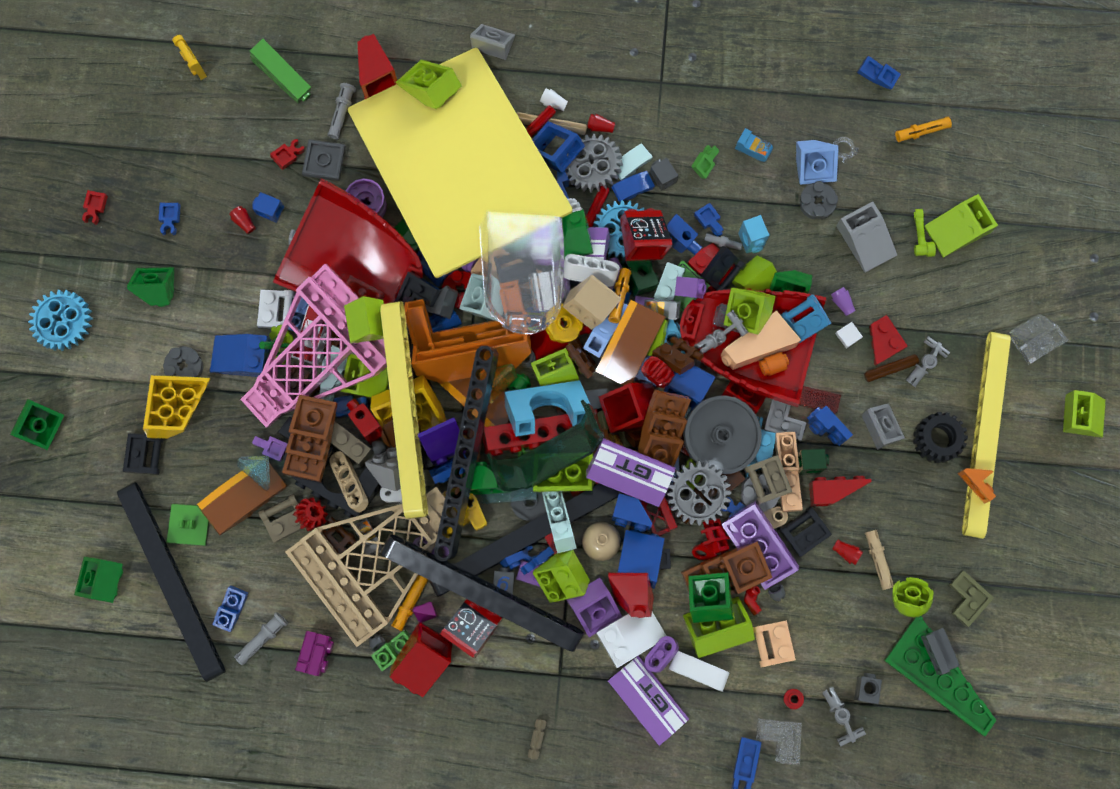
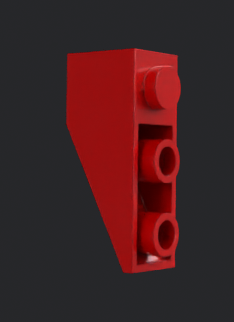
M844 476L834 477V480H826V477L814 478V481L809 483L811 507L831 506L870 483L871 479H865V476H854L850 480H846Z

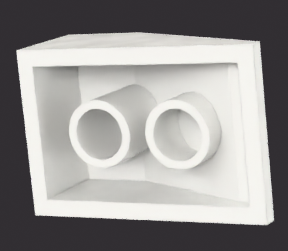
M653 612L651 617L643 618L631 617L627 614L596 633L616 668L653 647L662 637L666 636Z

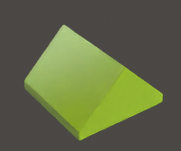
M757 255L746 264L744 270L738 273L732 283L739 289L764 291L770 288L774 273H777L772 262Z
M363 296L344 305L350 344L384 339L380 310L381 304H384L383 300Z

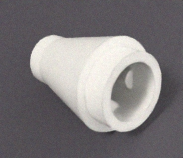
M547 88L540 99L544 106L551 105L553 108L564 111L568 103L567 100L555 91Z

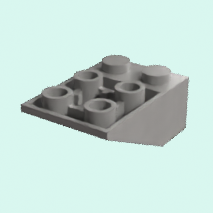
M874 202L842 217L837 223V229L865 273L897 256L884 219Z

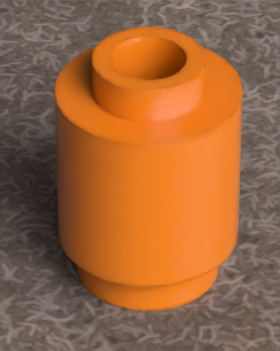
M782 352L769 355L759 361V366L764 376H771L787 369V365H789L787 355L782 354Z

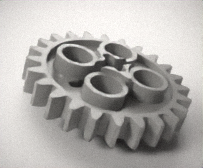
M593 134L592 138L589 139L588 135H586L585 140H582L585 147L569 164L565 172L570 184H575L576 189L581 187L583 192H585L589 188L590 193H592L593 188H596L599 192L600 186L607 189L606 183L613 184L612 178L618 179L616 173L621 172L619 166L623 165L622 160H620L622 155L619 153L620 149L616 147L615 142L612 141L610 143L609 137L604 140L602 134L599 138H596L595 134ZM585 155L583 159H578L580 156ZM607 167L606 170L600 171L601 168Z
M697 460L696 466L690 461L689 468L681 465L683 471L675 470L678 476H673L672 481L674 482L669 485V488L672 490L666 492L668 496H672L667 502L674 503L670 507L671 510H677L675 515L677 517L682 515L683 522L689 518L691 525L694 523V520H696L698 525H701L702 520L709 524V518L716 521V514L722 516L721 508L727 510L724 502L731 501L726 497V495L731 494L730 490H726V488L731 486L730 483L724 482L727 476H720L723 471L721 469L715 471L716 466L714 464L709 468L707 461L704 462L703 466H701L699 460ZM697 475H703L701 483H694V478ZM689 480L712 504L708 505L686 484V481ZM716 488L717 494L714 497H709V490ZM683 489H689L690 492L687 497H680V492ZM703 503V508L700 511L694 510L695 504Z

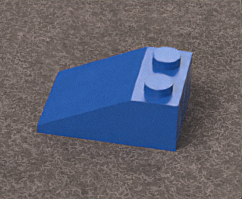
M254 334L216 335L210 373L258 377L262 373L271 349H260L259 343L261 341L272 342L271 339L265 335Z

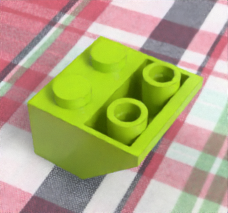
M566 348L531 363L540 386L579 380Z
M350 354L347 357L344 379L347 382L371 373L356 355ZM387 367L379 375L343 389L341 392L371 398L386 391L389 383Z
M1078 390L1066 394L1063 432L1102 438L1105 399L1095 393Z
M573 550L555 554L533 570V575L550 603L584 596L590 581Z

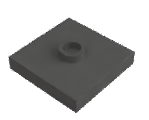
M308 140L302 175L339 181L346 148L345 144Z

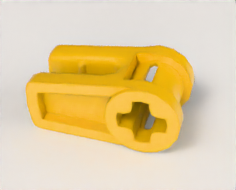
M470 493L469 499H474V501L472 502V507L469 508L467 505L466 516L474 529L480 530L487 526V522L477 498Z

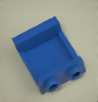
M626 530L617 573H648L651 588L655 589L665 538L657 534H643L638 530Z

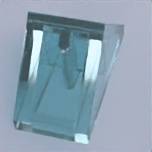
M269 456L240 457L237 466L267 491L270 486Z

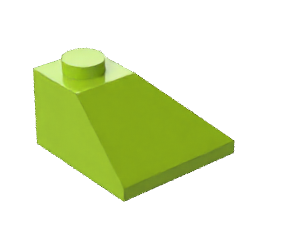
M731 288L723 325L730 327L733 324L727 314L734 310L737 317L743 320L742 324L747 331L758 335L772 315L775 296L759 291Z

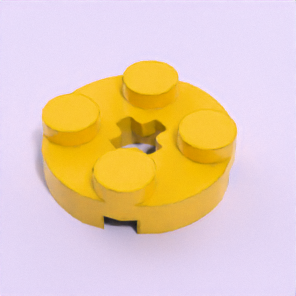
M558 304L546 312L544 325L552 341L567 343L578 337L583 323L563 308V304ZM561 318H563V321H567L565 328L560 325Z

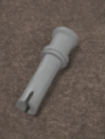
M348 83L340 84L339 97L335 100L337 106L327 134L332 139H339L347 109L352 105V95L356 92V88Z
M275 612L274 617L267 624L261 626V631L234 656L236 661L244 665L269 639H274L276 633L283 626L288 625L286 619L278 612Z

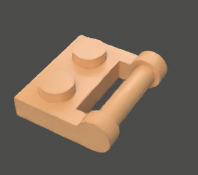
M787 620L753 627L761 661H759L760 667L796 660ZM763 631H768L773 659L768 658Z

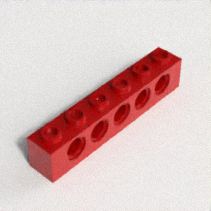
M597 409L593 410L592 424L583 426V431H578L576 427L572 426L568 414L535 419V434L527 435L528 440L526 441L521 440L519 436H515L511 423L484 427L482 438L485 453L491 454V456H498L503 454V451L510 450L511 453L522 451V448L529 447L530 450L541 448V445L545 444L552 447L579 434L588 439V437L600 431L597 417L598 411ZM558 426L563 427L565 434H559L556 428ZM538 430H544L546 432V437H540L538 435ZM506 436L509 439V443L503 444L499 437Z

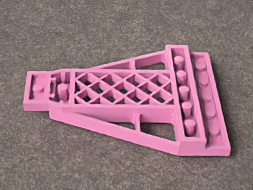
M324 264L312 277H308L295 290L296 295L262 373L257 377L254 386L240 399L266 428L270 427L282 414L295 410L299 395L309 396L331 373L339 379L342 385L314 396V398L322 399L375 377L387 367L384 339L350 344L344 305L359 298L328 264ZM301 298L319 315L303 332L292 322ZM290 327L298 337L276 358L286 332ZM318 327H327V338H318ZM331 329L339 338H331ZM305 340H313V352H304ZM318 340H327L326 352H318ZM331 341H340V352H331ZM353 352L371 373L347 382L337 371V367ZM291 354H300L299 365H291ZM304 354H313V366L304 365ZM317 354H326V366H317ZM331 354H339V355L331 362ZM278 367H286V379L277 378ZM291 367H299V379H291ZM304 368H313L312 379H304ZM317 368H325V369L317 376ZM281 381H286V387ZM290 381H299V393L290 392ZM304 381H312V382L304 389Z

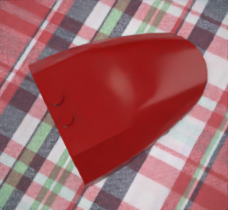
M321 178L274 277L273 283L295 291L308 277H312L324 264H328L358 298L365 296L381 299L384 304L395 301L407 272H413L421 278L423 273L419 256L413 247L386 220L351 194Z
M731 289L707 292L703 295V299L692 300L686 306L680 321V334L687 345L692 347L704 340L708 334H712L715 330L724 331L729 327L723 324ZM770 289L759 291L775 296L772 314L777 311L780 315L785 311L789 312L812 295L787 290L783 292L771 291ZM814 295L822 308H824L826 297ZM809 307L793 317L794 322L796 323L814 311L813 307ZM736 328L726 334V340L721 345L705 352L701 362L748 390L798 407L817 333L798 343L795 348L782 352V354L787 355L789 365H787L786 370L771 376L763 375L759 361L734 370L723 363L722 351L741 337Z

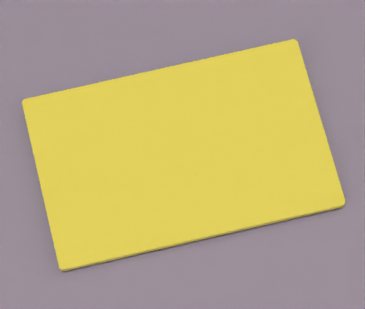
M473 48L439 64L452 68L462 85L457 90V93L449 97L440 108L434 109L425 106L396 84L347 109L435 278L446 275L573 212L569 201L478 48Z

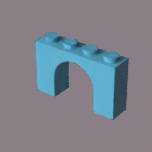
M580 380L505 392V409L516 437L535 434V417L532 411L546 405L557 406L565 410L573 427L592 424L593 409Z

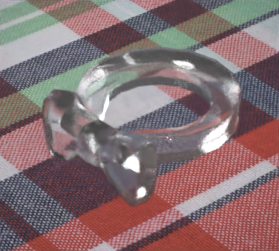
M839 137L833 142L834 145L846 142L851 148V152L848 154L838 152V157L843 158V162L846 163L850 158L858 154L859 149L854 146V142L850 138Z

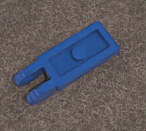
M744 737L740 738L731 789H738L739 780L746 781L744 789H751L761 748L760 741Z

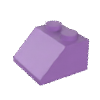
M600 578L588 584L584 596L566 599L588 637L622 618L609 590Z

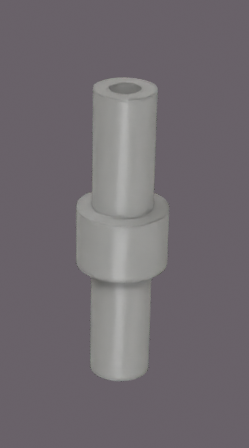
M706 233L704 239L705 241L718 244L719 247L725 246L736 250H741L742 243L729 240V237L722 235L718 237Z

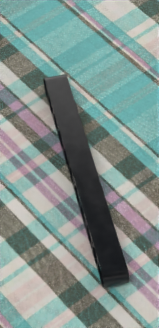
M490 346L479 347L475 354L434 549L435 557L440 561L453 559L458 552L498 362V352ZM489 350L491 356L488 360H485L484 353ZM482 370H485L487 373L484 380L480 379V372ZM480 389L482 397L478 400L476 398V391ZM474 409L478 411L476 419H473L471 415ZM469 429L474 431L472 439L467 435ZM466 448H468L470 451V455L467 459L463 455V452ZM461 468H464L466 471L464 478H461L459 475ZM457 487L461 489V496L459 498L455 495ZM453 507L457 509L456 517H453L451 514ZM448 527L453 529L451 537L447 534ZM444 546L449 550L448 556L443 554Z
M134 482L118 490V498L202 678L208 682L226 672L224 664L140 486Z
M599 483L593 487L592 491H585L565 502L570 524L618 498L619 493H624ZM547 513L454 565L478 576L498 565L504 558L523 551L528 546L543 540L545 536L552 533ZM428 580L437 597L450 591Z
M389 534L380 552L385 558L568 651L575 652L584 635V632L578 627L448 561L438 560L434 554L397 535Z

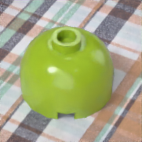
M912 577L906 578V581H897L893 586L892 601L897 611L904 616L913 618L926 614L933 603L934 592L928 587L929 584L919 578Z

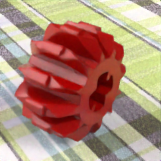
M655 356L647 359L641 367V372L644 376L660 388H665L669 385L674 377V372L671 368Z
M314 497L306 498L295 506L296 511L293 516L297 517L295 523L301 524L300 529L306 528L308 532L325 524V517H327L328 513L323 511L326 506L320 505L321 500L315 502Z

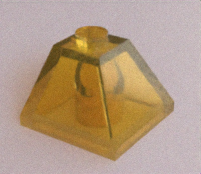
M507 364L496 367L489 400L490 404L518 377L514 365ZM486 371L480 373L481 380L486 378ZM480 389L477 390V392L482 396V391Z

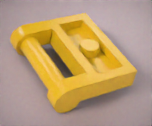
M175 36L172 41L175 46L179 47L180 54L184 61L188 62L187 65L194 76L197 74L200 80L206 78L207 75L183 36Z

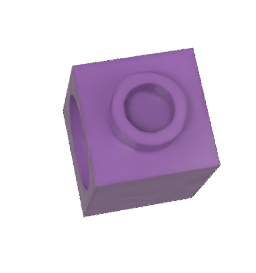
M677 276L675 296L703 299V295L706 292L704 279Z

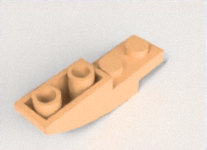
M795 432L775 433L776 456H779L792 489L791 493L780 497L782 512L802 511Z

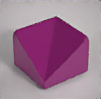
M427 602L413 608L418 622L423 623L438 617L432 602Z

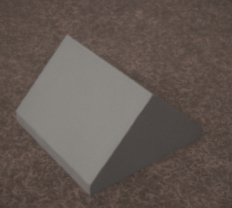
M483 24L475 29L470 36L472 49L478 48L482 53L506 60L515 38V34Z
M889 403L869 408L861 415L877 450L905 438Z

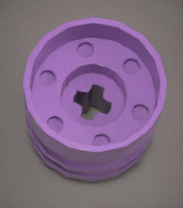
M363 178L355 180L346 189L347 193L364 204H367L369 201L370 205L367 206L383 218L386 213L387 203L383 190L378 183Z

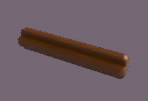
M914 354L865 372L864 377L867 382H871L919 364L918 356Z

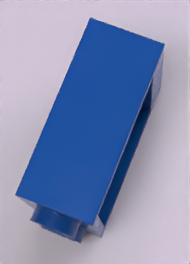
M549 121L532 139L547 166L560 173H563L585 147L577 133ZM555 136L564 139V143L552 156L543 152Z

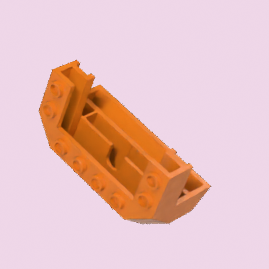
M518 280L499 283V295L505 318L499 319L498 322L493 320L433 332L424 299L405 302L406 323L413 344L411 365L416 375L419 377L424 375L426 379L438 383L470 378L476 351L481 346H490L497 350L498 362L496 372L517 368L531 354L527 316ZM489 350L484 353L485 360H488L491 356ZM485 370L480 372V375L487 374Z

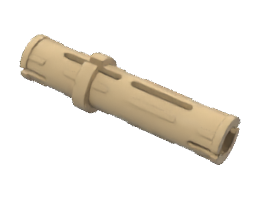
M877 530L866 532L865 535L870 548L868 551L874 560L882 590L893 588L894 583L883 551L885 548L881 545Z

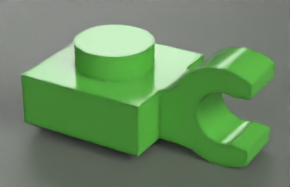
M707 145L691 167L700 178L706 179L715 166L713 159L719 153L716 146L711 148Z

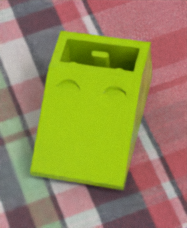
M979 194L929 222L924 228L944 258L990 234L998 224Z

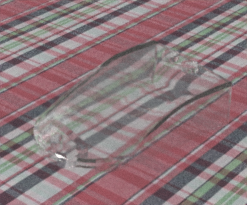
M486 212L479 226L486 307L493 318L495 317L503 324L504 328L520 334L541 332L553 323L560 312L564 278L562 217Z

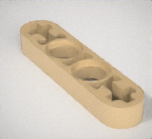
M337 451L330 458L331 468L348 506L356 512H362L368 506V498L349 457L343 452ZM346 471H349L348 476L345 477V478H342L343 474H344ZM355 484L354 490L348 492L350 486Z

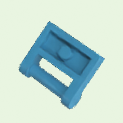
M813 294L797 307L781 314L782 318L801 339L799 343L832 324ZM809 307H813L814 311L796 323L794 322L793 317Z

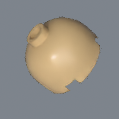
M597 522L585 530L582 545L585 553L595 561L610 560L617 554L620 549L621 538L618 530L613 525L607 522Z

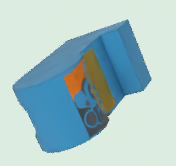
M745 128L735 149L759 161H767L773 146L769 142L751 134L752 131Z

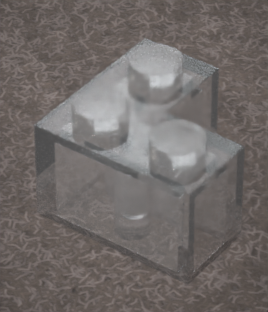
M757 718L756 739L776 742L775 762L800 765L802 723Z

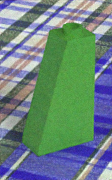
M264 39L259 41L250 50L251 61L294 101L299 103L302 100L304 102L310 97L311 86Z

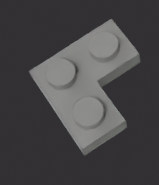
M772 399L763 430L773 433L795 432L796 441L801 442L806 422L788 417L791 405Z

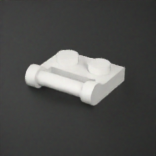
M261 290L257 327L271 329L273 326L283 325L295 292L292 290ZM280 298H285L283 320L278 322Z

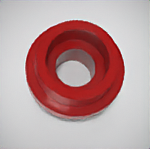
M789 689L785 692L783 700L788 708L798 709L804 703V696L797 689ZM791 696H797L796 703L791 702Z

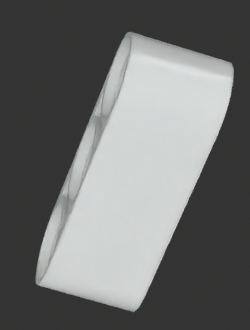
M568 254L565 257L561 274L566 279L579 282L593 275L604 285L611 287L615 285L620 267L612 261Z
M680 651L673 657L669 666V670L723 692L730 674L723 669Z

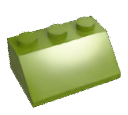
M535 454L533 492L592 491L595 481L586 478V470L594 454Z
M739 597L732 599L733 620L693 623L691 613L683 615L698 658L755 640L752 622Z

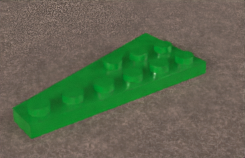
M922 616L913 618L883 661L985 737L996 722L995 717L982 699L975 693L972 685L965 679L959 667L951 669L950 672L943 675L936 674L921 639V636L933 631L924 622Z

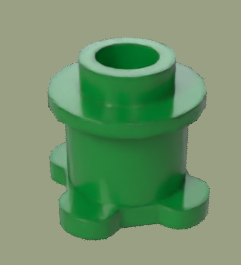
M516 374L511 384L507 382L505 386L510 391L530 388L531 384L529 377L525 374Z

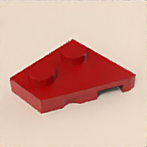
M887 315L869 326L875 366L908 347Z

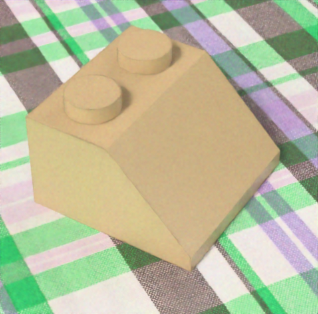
M591 275L570 290L562 307L592 330L607 318L620 302L621 297L595 276Z

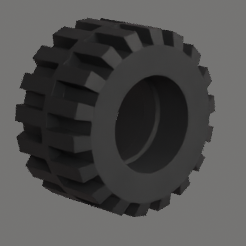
M937 412L929 415L916 426L917 430L913 433V436L916 438L913 440V444H917L915 449L916 451L920 450L922 458L926 456V461L945 463L963 452L962 449L967 445L964 441L968 440V435H964L967 432L966 427L962 428L963 422L961 420L957 421V416L953 415L950 417L948 412L944 414ZM933 428H940L946 432L949 438L947 448H941L933 442L931 438Z

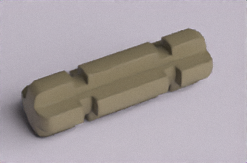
M537 719L534 727L536 729L533 731L530 744L531 749L528 752V758L537 760L539 757V749H541L544 736L543 729L546 727V721L542 719Z

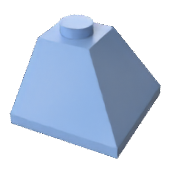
M817 140L796 142V163L800 185L812 184L817 181L823 183L837 181L838 145Z

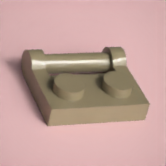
M778 455L744 468L746 473H749L758 497L756 499L758 505L792 492ZM759 468L762 470L771 493L766 496L756 473V469Z
M294 494L288 496L289 499L267 510L263 509L258 512L273 543H277L302 530L300 529L301 524L295 523L297 517L293 516L296 511L295 506L299 503ZM290 506L294 507V511L272 522L270 521V516Z

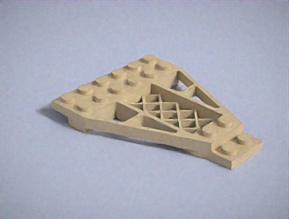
M437 487L426 494L428 515L426 517L408 519V531L396 530L398 518L406 519L404 516H399L403 513V504L317 527L285 551L356 647L390 622L418 575L414 573L406 588L402 587L395 578V573L403 566L398 565L390 571L392 561L384 556H378L380 544H385V542H380L382 530L391 531L393 535L396 532L406 533L407 541H409L410 534L421 535L420 548L431 553L436 544L445 497ZM452 508L451 514L453 517H456L457 513ZM388 511L394 512L392 516L366 535L362 534L354 523L356 520ZM395 519L394 529L383 528ZM411 521L421 533L410 532ZM350 523L360 539L343 553L338 554L322 531L327 528ZM379 531L378 541L367 540ZM424 536L428 543L422 547ZM363 543L362 553L351 552ZM366 543L377 544L376 555L364 554ZM347 555V557H346V563H345V562L342 560V558H344V557ZM350 555L361 556L359 567L348 566ZM364 557L375 558L374 569L362 568ZM378 558L389 560L388 571L376 570ZM350 569L359 570L358 579ZM362 571L373 572L371 583L360 582ZM376 573L386 574L374 584ZM390 578L402 594L389 616L386 617L370 597V592ZM362 585L371 586V587H369L367 590H365Z

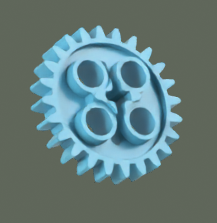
M621 200L620 205L616 201H614L613 207L607 204V211L601 209L602 215H596L598 221H594L593 226L613 228L615 230L613 233H609L608 257L615 254V258H618L620 255L624 259V246L619 244L623 237L622 232H620L621 222L618 216L623 215L624 211L629 209L644 211V207L638 210V203L631 206V201H629L627 205H624V201Z
M58 290L56 295L50 291V297L43 295L44 301L37 300L39 306H32L36 311L35 313H29L33 319L29 320L28 323L34 325L29 330L35 332L32 336L38 339L37 342L41 345L43 344L44 347H50L54 351L58 347L59 350L64 351L65 346L71 349L72 343L78 346V339L84 341L83 334L89 335L86 328L92 327L88 323V321L93 320L88 315L92 311L87 308L89 304L83 302L84 299L81 296L78 297L76 293L73 292L71 294L68 290H65L63 294L61 290ZM60 305V308L54 312L55 307ZM76 313V317L71 319V315ZM50 321V326L45 328L46 323ZM67 329V333L61 336L62 331Z

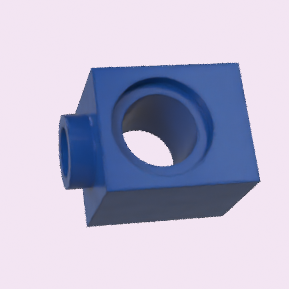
M262 192L254 199L252 209L256 215L277 223L284 209L281 200Z

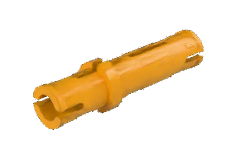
M945 117L921 125L914 124L910 128L896 131L895 137L897 142L912 138L915 140L922 135L951 128L952 122L950 117Z
M627 268L620 269L618 281L614 285L615 293L621 297V300L618 303V308L616 309L615 307L609 314L608 320L612 323L620 322L625 296L630 288L628 284L631 270Z
M417 575L404 602L398 607L399 611L391 624L392 627L403 631L410 615L412 616L414 613L412 612L413 608L422 594L428 579Z

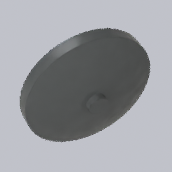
M731 396L711 397L696 405L687 417L688 421L683 431L684 444L687 453L695 463L699 460L701 466H703L704 462L707 461L709 468L714 464L716 466L715 471L721 469L723 471L722 474H732L746 468L756 457L761 445V427L756 414L743 401Z

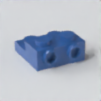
M827 406L823 409L818 407L807 417L809 420L808 424L810 425L809 428L815 435L818 434L821 437L827 432L829 440L833 444H838V446L842 445L853 435Z

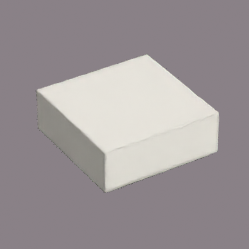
M852 322L835 333L846 349L863 338Z

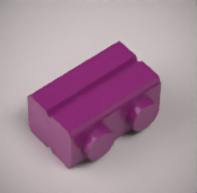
M306 631L295 670L315 676H321L322 673H325L328 667L326 657L328 653L332 652L334 642L331 641L332 637Z

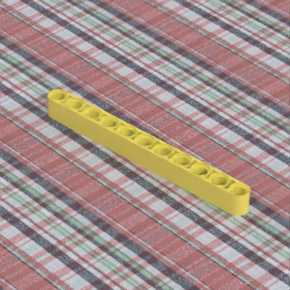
M402 301L381 304V320L403 512L406 519L426 517L428 515L421 444L417 435L419 434L405 308Z
M989 332L986 339L970 469L995 470L1011 341L1010 335ZM994 472L983 480L984 483H988L991 487L993 486ZM967 486L962 534L984 539L988 526L990 502L984 504L969 486Z

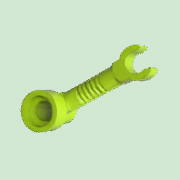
M915 209L914 220L917 229L918 245H914L915 256L926 255V257H935V242H926L923 209Z

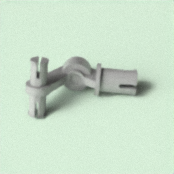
M734 310L727 314L733 323L724 331L715 330L712 334H708L704 340L694 345L697 349L702 347L699 351L700 353L704 354L711 348L721 345L726 340V334L734 328L739 331L742 337L748 333L742 324L743 320L737 317Z
M929 336L924 340V343L932 348L931 353L924 355L921 359L922 365L916 364V368L906 378V381L916 387L925 374L928 375L927 368L932 369L937 365L936 356L938 353L944 358L947 357L946 354H950V351L941 346L942 343L936 342Z
M834 687L829 688V692L826 689L822 694L831 708L830 712H835L836 722L844 725L847 735L837 739L840 747L849 742L854 743L856 742L855 739L866 735L863 727L852 732L849 725L850 712L843 708L845 704L841 703Z

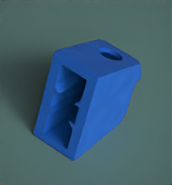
M677 214L667 223L666 226L672 240L671 247L680 253L688 249L692 254L696 255L702 248L694 240L698 233Z

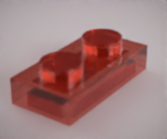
M803 386L799 406L814 410L818 407L823 409L827 406L836 415L841 395Z

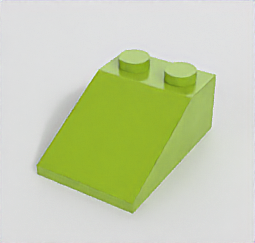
M420 60L396 81V84L425 106L434 109L443 106L444 102L449 97L455 95L457 90L462 87L452 68Z

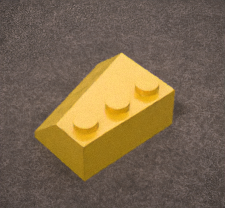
M151 375L143 425L147 438L167 439L184 432L210 378Z
M422 375L413 379L417 418L421 426V432L447 421L442 405L425 376ZM390 390L371 397L370 410L382 428L384 420L392 416Z

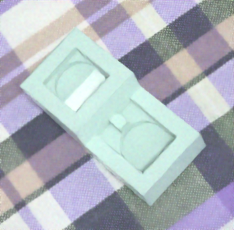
M642 143L627 152L620 159L623 165L619 166L621 172L616 173L618 178L623 180L634 174L638 168L651 161L652 155Z

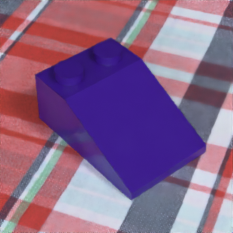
M451 418L417 434L433 465H442L448 461L447 458L455 454L460 430L455 418Z

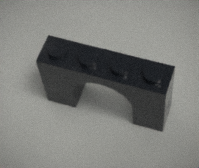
M332 446L329 448L326 466L331 456L336 452ZM366 467L359 477V481L368 498L369 506L381 486ZM291 477L296 480L294 484L303 490L306 487L311 489V494L321 500L324 497L329 500L327 504L336 510L338 507L344 509L345 512L343 514L349 518L363 515L366 509L362 512L354 511L348 506L343 493L328 491L324 485L323 477L321 482ZM355 485L350 490H348V492L353 491Z

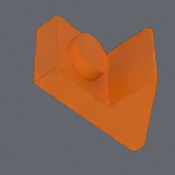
M966 468L958 473L984 504L996 497L993 493V488L988 483L983 482L994 471Z

